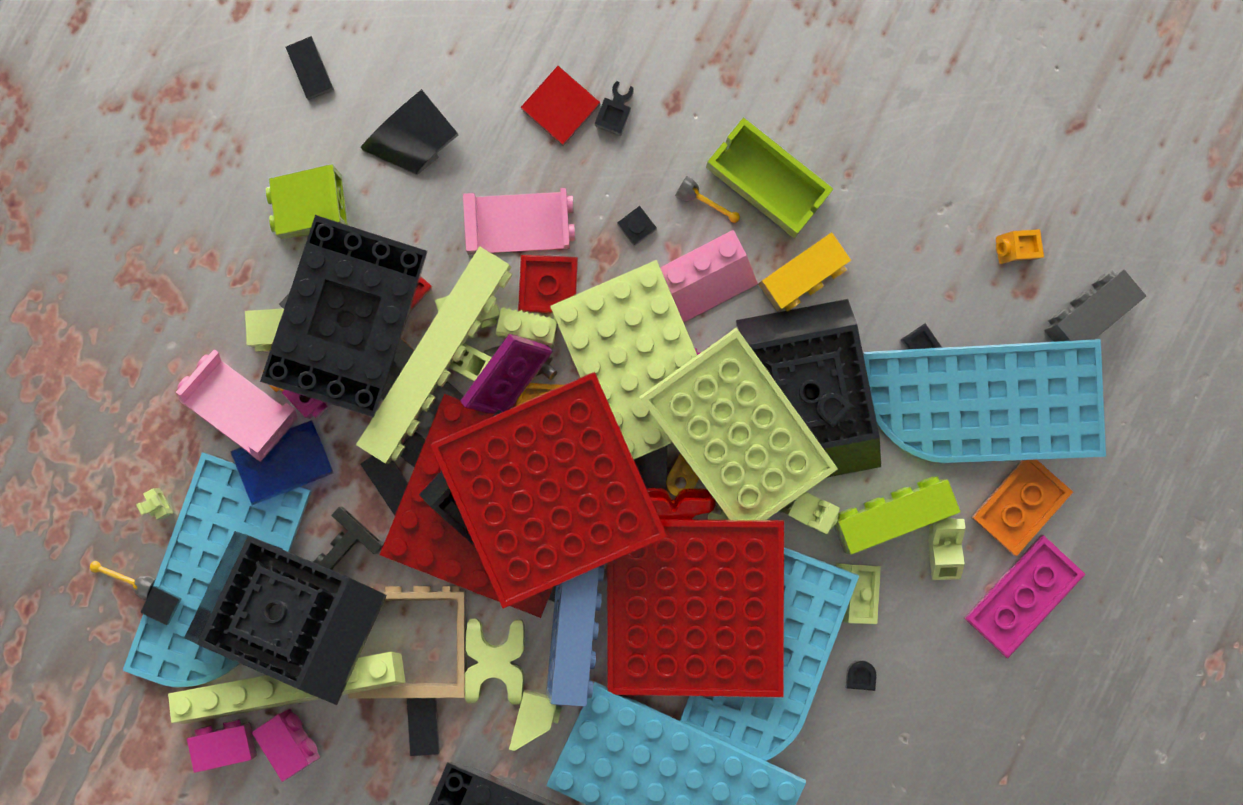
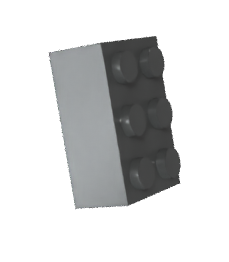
M1125 269L1114 273L1112 270L1107 274H1103L1091 284L1094 288L1093 290L1088 289L1069 302L1072 305L1070 309L1067 307L1063 311L1060 310L1048 320L1051 325L1044 331L1053 342L1095 340L1142 301L1146 294Z

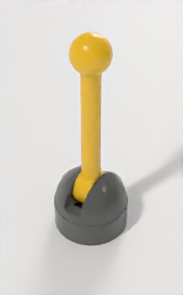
M688 176L685 177L675 196L685 201L699 199L728 216L732 223H737L740 220L738 212H730L701 195L698 184Z
M97 561L92 562L89 567L93 573L101 572L133 585L135 595L144 600H147L156 580L145 575L134 580L102 567Z

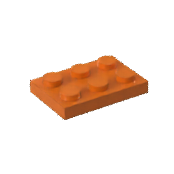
M1037 459L1022 460L971 518L1012 555L1017 556L1069 498L1073 491Z

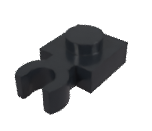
M616 81L612 87L613 100L604 98L595 121V126L621 136L631 112V107L624 104L633 97L634 87L630 86L628 93L621 95L618 93L620 82Z

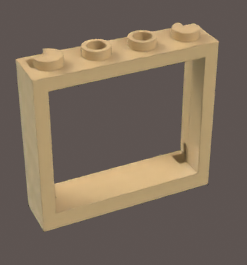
M455 585L442 586V591H431V586H413V591H402V586H385V592L382 593L387 596L384 601L457 600V683L398 684L350 693L348 698H464L465 672L467 671V652L465 648L467 630L466 591H460V587Z

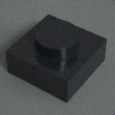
M638 206L617 222V225L633 246H636L657 230V227L641 206Z

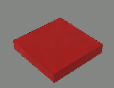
M557 66L520 108L564 146L600 106V101L560 66Z
M521 255L518 312L522 310L523 313L553 314L551 305L576 295L578 257Z

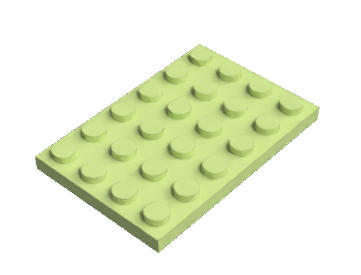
M655 260L550 306L580 378L593 372L596 373L633 459L673 443L642 402L640 396L697 356V352L658 261Z
M737 328L640 396L642 402L730 520H767L838 470Z

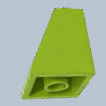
M333 164L269 178L270 187H266V197L268 204H272L273 215L269 216L271 231L275 232L276 236L280 239L308 236L315 215L348 225L342 175Z

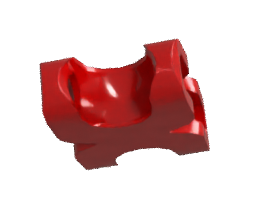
M647 489L660 519H692L696 515L711 513L716 506V500L708 489H683L679 491L674 500L671 499L668 491L664 489Z

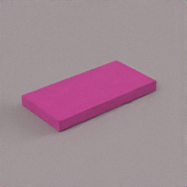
M1040 535L964 619L1005 658H1009L1086 574L1044 535Z

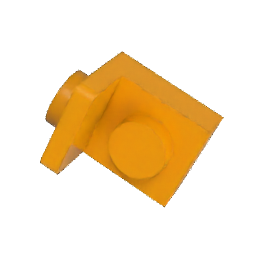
M1040 229L1011 231L996 236V251L999 263L1006 264L1013 261L1044 258Z

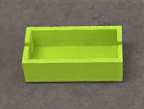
M744 117L728 135L726 143L723 142L706 165V169L794 239L833 191L831 186Z
M938 476L930 477L917 482L918 488L912 490L911 487H904L891 492L892 498L885 500L884 497H878L863 503L865 508L859 511L857 508L852 507L839 512L838 521L834 528L844 553L852 555L960 513L961 511L948 479L939 480Z

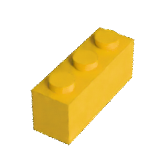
M831 232L763 279L758 285L777 312L782 308H785L788 312L801 303L798 298L805 292H808L811 296L824 287L821 282L828 276H831L834 280L847 271L845 264L850 262L851 259Z

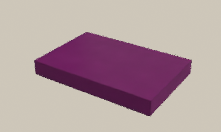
M509 333L463 396L461 403L466 408L494 414L498 410L504 412L511 409L553 351L548 345Z

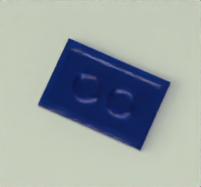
M312 420L289 428L261 462L241 447L230 451L251 505L333 474L332 467Z

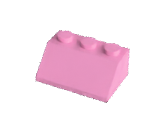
M734 230L660 267L683 322L758 285L748 257Z

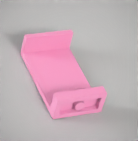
M560 188L561 192L484 197H476L475 193L463 194L466 252L468 255L475 254L479 246L490 253L570 249V241H575L574 224H569L568 213H574L573 196H567L566 188Z
M213 350L209 356L205 355L199 360L196 366L197 369L190 377L186 376L181 380L176 394L183 405L261 462L298 419L296 410L288 403H285L283 406L222 362L219 353Z

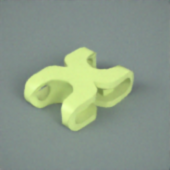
M470 618L467 623L465 648L468 656L478 662L471 665L465 672L466 702L476 703L481 695L482 683L486 679L494 677L501 679L506 684L509 702L520 705L523 697L524 671L512 661L519 658L525 649V624L523 620H514L510 625L508 640L502 645L495 646L489 644L484 639L481 621Z

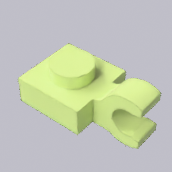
M153 488L143 493L146 501L136 504L141 515L149 513L152 517L155 516L156 519H165L174 514L161 488Z

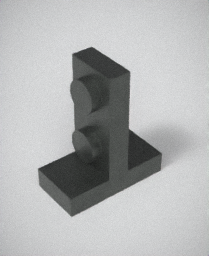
M338 507L331 516L348 532L345 534L341 531L330 543L333 548L327 555L321 553L313 562L332 570L358 541L373 554H378L384 543L344 507Z

